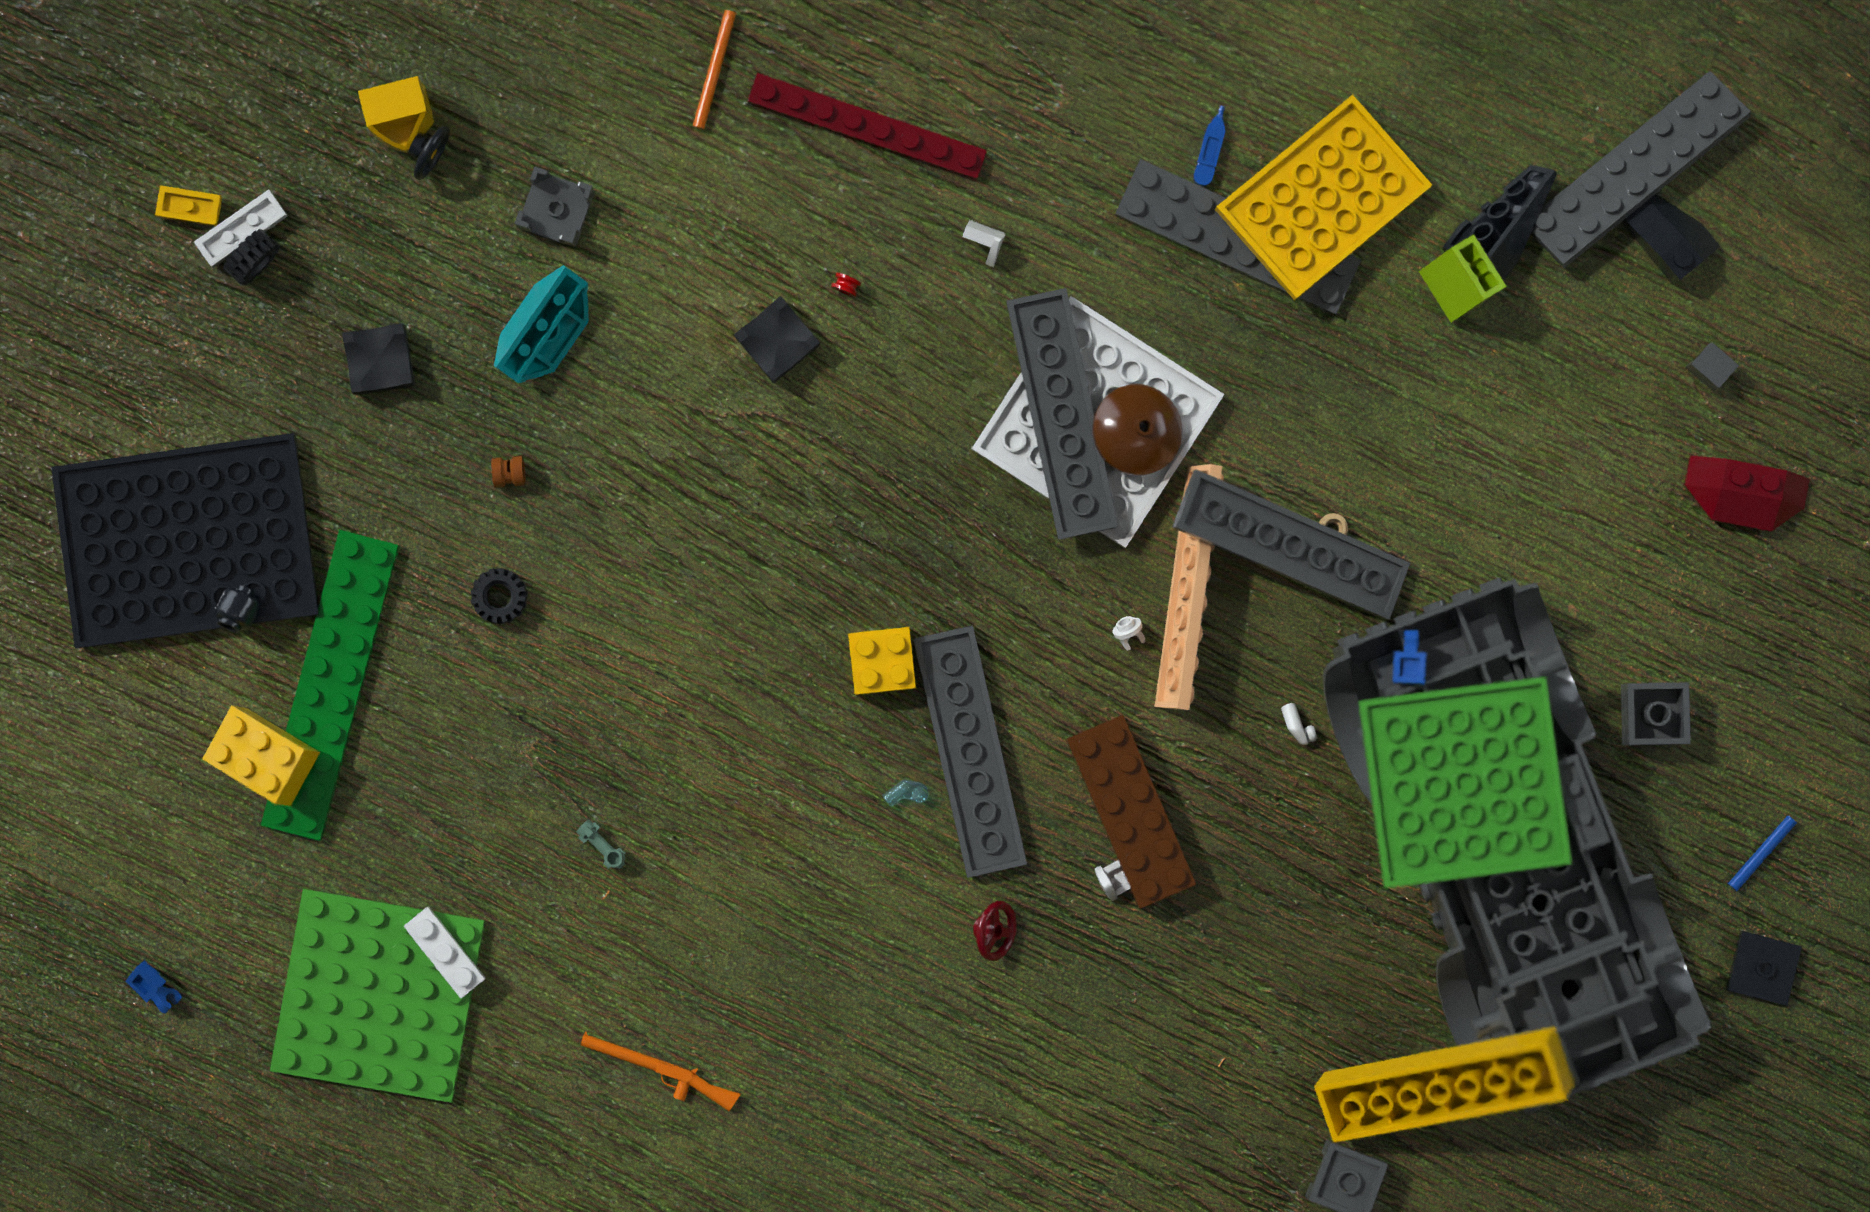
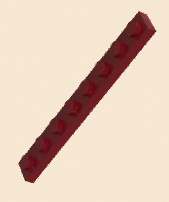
M760 73L756 74L747 100L749 104L976 181L987 153L985 149Z

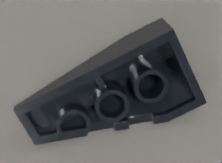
M1530 165L1504 187V194L1492 204L1487 201L1480 207L1482 212L1471 221L1466 219L1458 225L1442 247L1443 251L1446 252L1458 243L1475 235L1504 281L1521 257L1556 178V171Z
M1657 194L1621 222L1672 285L1681 280L1720 247L1701 222Z

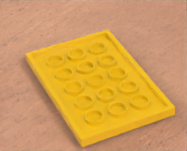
M1352 94L1216 206L1215 210L1292 299L1296 301L1432 187V184Z

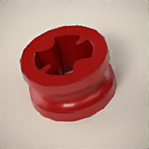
M836 272L835 277L837 281L832 283L831 288L843 294L856 297L855 289L861 286V282Z

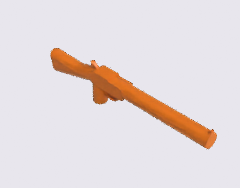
M585 1031L582 1038L581 1046L660 1073L661 1080L665 1085L676 1088L673 1097L678 1100L685 1101L688 1089L692 1086L727 1111H730L741 1095L740 1093L709 1084L696 1075L698 1068L690 1070L587 1035V1031ZM663 1075L679 1080L677 1086L666 1083L663 1080Z

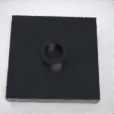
M1740 931L1726 990L1787 1006L1802 946Z

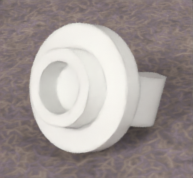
M1128 616L1116 623L1113 635L1116 639L1120 640L1127 651L1131 649L1128 644L1130 637L1137 636L1141 643L1145 642V636L1141 632L1143 625L1139 618Z

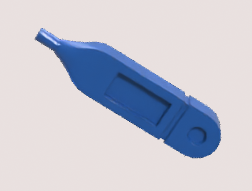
M1224 106L1219 107L1218 114L1209 123L1204 135L1193 175L1194 183L1201 187H1206L1211 183L1225 135Z

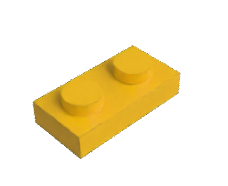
M160 185L155 216L217 226L222 196Z

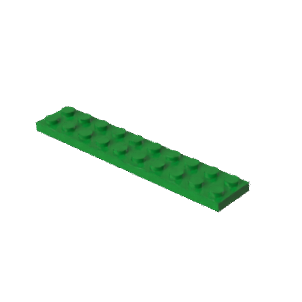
M343 530L338 532L318 607L319 615H316L286 727L287 733L320 753L291 806L274 804L267 799L260 826L322 841L400 547L398 544Z

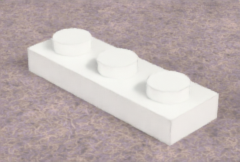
M267 190L198 238L194 243L210 266L214 268L231 256L232 251L237 249L238 245L244 242L248 235L251 236L258 229L266 232L288 215L272 192Z
M429 906L404 925V928L460 998L464 997L486 979Z

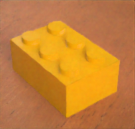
M231 705L202 759L274 804L291 806L320 752L248 708Z

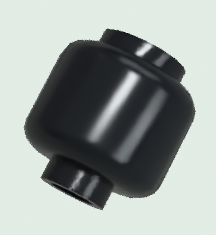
M238 585L237 589H225L214 610V615L218 619L217 624L233 633H239L240 630H248L260 608L259 602L253 597L255 592L241 585Z

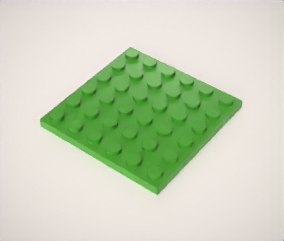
M1546 677L1358 701L1383 888L1571 864Z
M303 889L270 1071L438 1101L453 1102L473 989L460 998L404 928L406 923L424 909ZM433 911L477 966L485 920Z

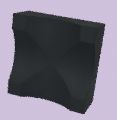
M782 296L777 298L762 313L734 334L737 341L773 384L820 346L818 339L799 319Z
M403 323L342 333L352 394L361 395L415 386L407 331Z

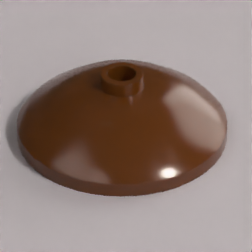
M1130 384L1112 391L1102 400L1094 415L1092 431L1099 454L1111 467L1128 475L1143 476L1163 469L1173 460L1181 445L1183 429L1179 412L1168 396L1148 385ZM1140 422H1145L1147 424V432H1143L1140 430Z

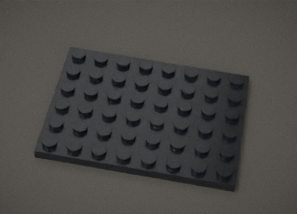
M295 433L51 467L73 639L76 649L222 629L217 624L218 619L214 615V610L223 591L227 588L237 589L238 585L245 586L254 591L253 597L260 604L252 624L319 615Z

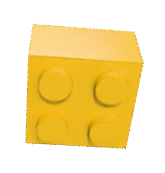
M909 627L848 633L855 695L916 689Z

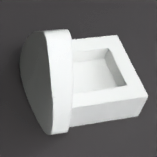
M969 220L962 237L991 247L986 265L994 267L1005 233Z
M1118 860L1104 868H1101V866L1095 868L1098 881L1111 901L1118 899V895L1130 889Z

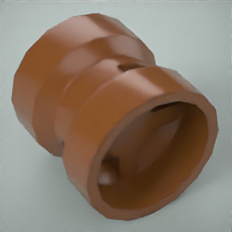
M513 456L511 460H504L501 457L492 458L491 469L494 488H504L507 484H514L516 487L526 485L523 456Z

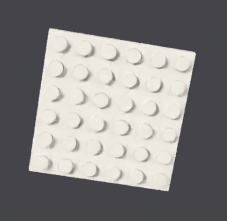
M1070 296V308L1094 415L1099 404L1112 391L1125 385L1143 384L1154 387L1168 396L1176 406L1182 421L1183 431L1180 448L1173 460L1163 469L1149 475L1133 476L1117 471L1104 460L1119 527L1099 532L1123 548H1126L1224 394ZM1020 373L971 450L1049 499L1022 373ZM1140 422V430L1143 432H1147V424L1145 422Z

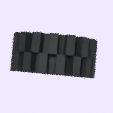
M262 229L255 230L251 236L248 235L245 241L238 245L237 249L232 251V255L227 258L223 269L241 286L247 285L256 276L258 277L263 269L269 266L268 264L278 254L280 246Z
M503 568L489 569L488 572H483L479 575L478 580L474 581V587L470 593L472 595L471 603L475 608V612L484 620L505 624L506 622L514 621L516 617L522 614V610L526 608V599L528 598L526 585L512 571ZM497 584L507 586L511 592L510 602L502 608H495L488 601L490 588Z

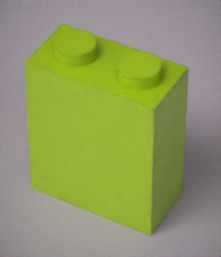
M1475 235L1453 246L1419 271L1451 323L1507 287Z

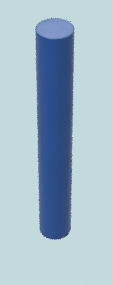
M1787 815L1729 881L1728 885L1737 892L1797 822Z

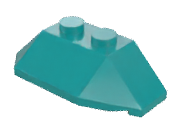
M563 265L534 284L500 333L494 367L517 383L554 372L589 322L588 282Z

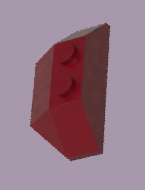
M1690 455L1684 486L1710 520L1772 532L1805 508L1810 478L1788 470L1732 459Z

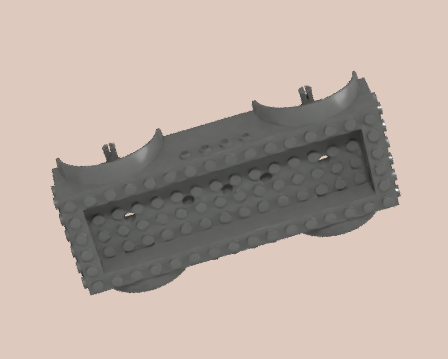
M1500 577L1479 585L1480 592L1474 593L1473 588L1452 595L1451 599L1453 602L1446 604L1443 599L1422 607L1424 613L1418 616L1414 610L1394 618L1396 624L1388 626L1386 621L1365 629L1367 635L1361 638L1358 633L1337 640L1339 646L1332 648L1336 659L1328 663L1323 672L1324 696L1331 725L1343 757L1359 788L1372 804L1358 701L1546 677L1557 760L1578 754L1611 842L1579 852L1565 815L1571 864L1427 882L1419 886L1425 901H1431L1435 911L1431 913L1434 926L1437 931L1442 929L1450 949L1437 960L1436 980L1442 1008L1456 1045L1461 1046L1555 1027L1574 1082V1086L1567 1097L1568 1099L1573 1094L1583 1090L1587 1091L1596 1088L1601 1083L1611 1079L1624 1077L1634 1070L1652 1066L1660 1060L1687 1052L1688 1049L1699 1045L1696 1036L1709 1030L1712 1025L1671 929L1653 875L1647 874L1633 878L1581 746L1582 743L1594 738L1597 733L1587 714L1561 650L1537 583H1531L1519 587L1516 578L1503 582ZM1405 630L1418 631V634H1420L1418 652L1427 654L1425 686L1393 683L1395 651L1404 652ZM1540 894L1544 899V904L1540 910L1536 911L1532 907V899L1535 895ZM1566 980H1573L1578 986L1576 995L1570 998L1565 997L1561 993V986ZM1550 1103L1519 1108L1518 1110L1523 1113H1531Z

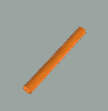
M730 10L724 11L693 122V127L704 130L736 17V13Z

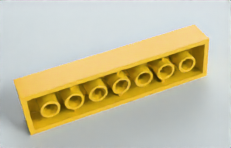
M1553 1027L1327 1071L1323 1073L1314 1088L1333 1143L1566 1100L1574 1086V1082L1556 1028Z

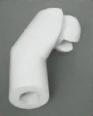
M1295 703L1286 704L1281 707L1288 730L1300 744L1308 745V742L1316 741L1317 734L1314 726L1309 725L1303 728Z

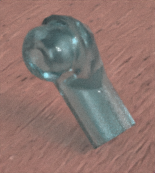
M904 779L882 796L889 806L892 807L903 798L916 801L919 804L924 803L928 800L929 792L923 783Z

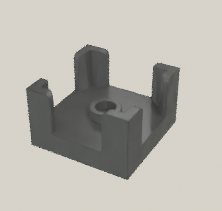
M534 166L530 177L532 185L523 211L519 210L514 224L519 230L576 249L595 194L593 186L580 181L576 184L551 175L547 170Z
M1326 1139L1321 1152L1324 1155L1314 1183L1310 1182L1305 1197L1312 1202L1338 1212H1371L1388 1163Z

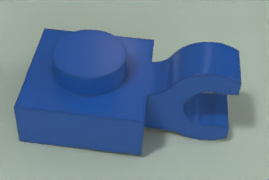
M1405 630L1404 652L1395 651L1394 684L1425 686L1427 654L1418 652L1420 642L1418 631Z
M145 960L126 979V982L146 1002L152 1000L164 1014L172 1007L166 999H169L176 1005L182 998L177 990L163 987L166 981Z

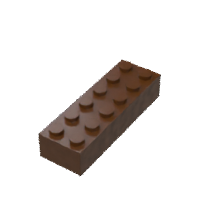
M1120 715L1065 739L1137 907L1141 909L1196 885L1124 715Z

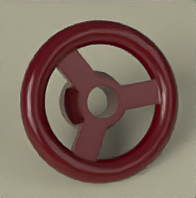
M1005 901L991 903L982 915L976 919L973 926V934L976 938L978 951L988 961H997L1003 958L1010 950L1015 939L1017 928L1016 915L1011 905ZM999 910L1004 911L1006 914L1007 928L1000 922ZM1001 937H1005L1002 946L997 951L990 952L995 942L1000 940Z

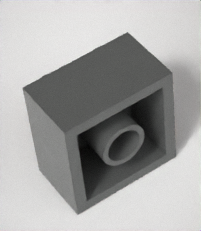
M1689 682L1621 684L1622 745L1691 744Z

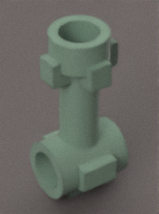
M588 819L576 831L580 836L579 839L583 843L589 840L604 856L605 862L603 864L608 869L612 867L621 869L625 865L624 855L626 852L622 848L614 849L597 832L600 826Z

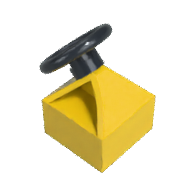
M415 76L358 91L367 128L379 141L388 147L409 153L418 158L414 167V177L417 180L424 179L440 159L448 143L450 129L447 126H441L431 137L425 135L434 123L426 88L419 77Z

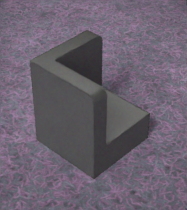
M1709 343L1696 359L1686 366V369L1711 391H1714L1721 387L1739 365L1714 343Z

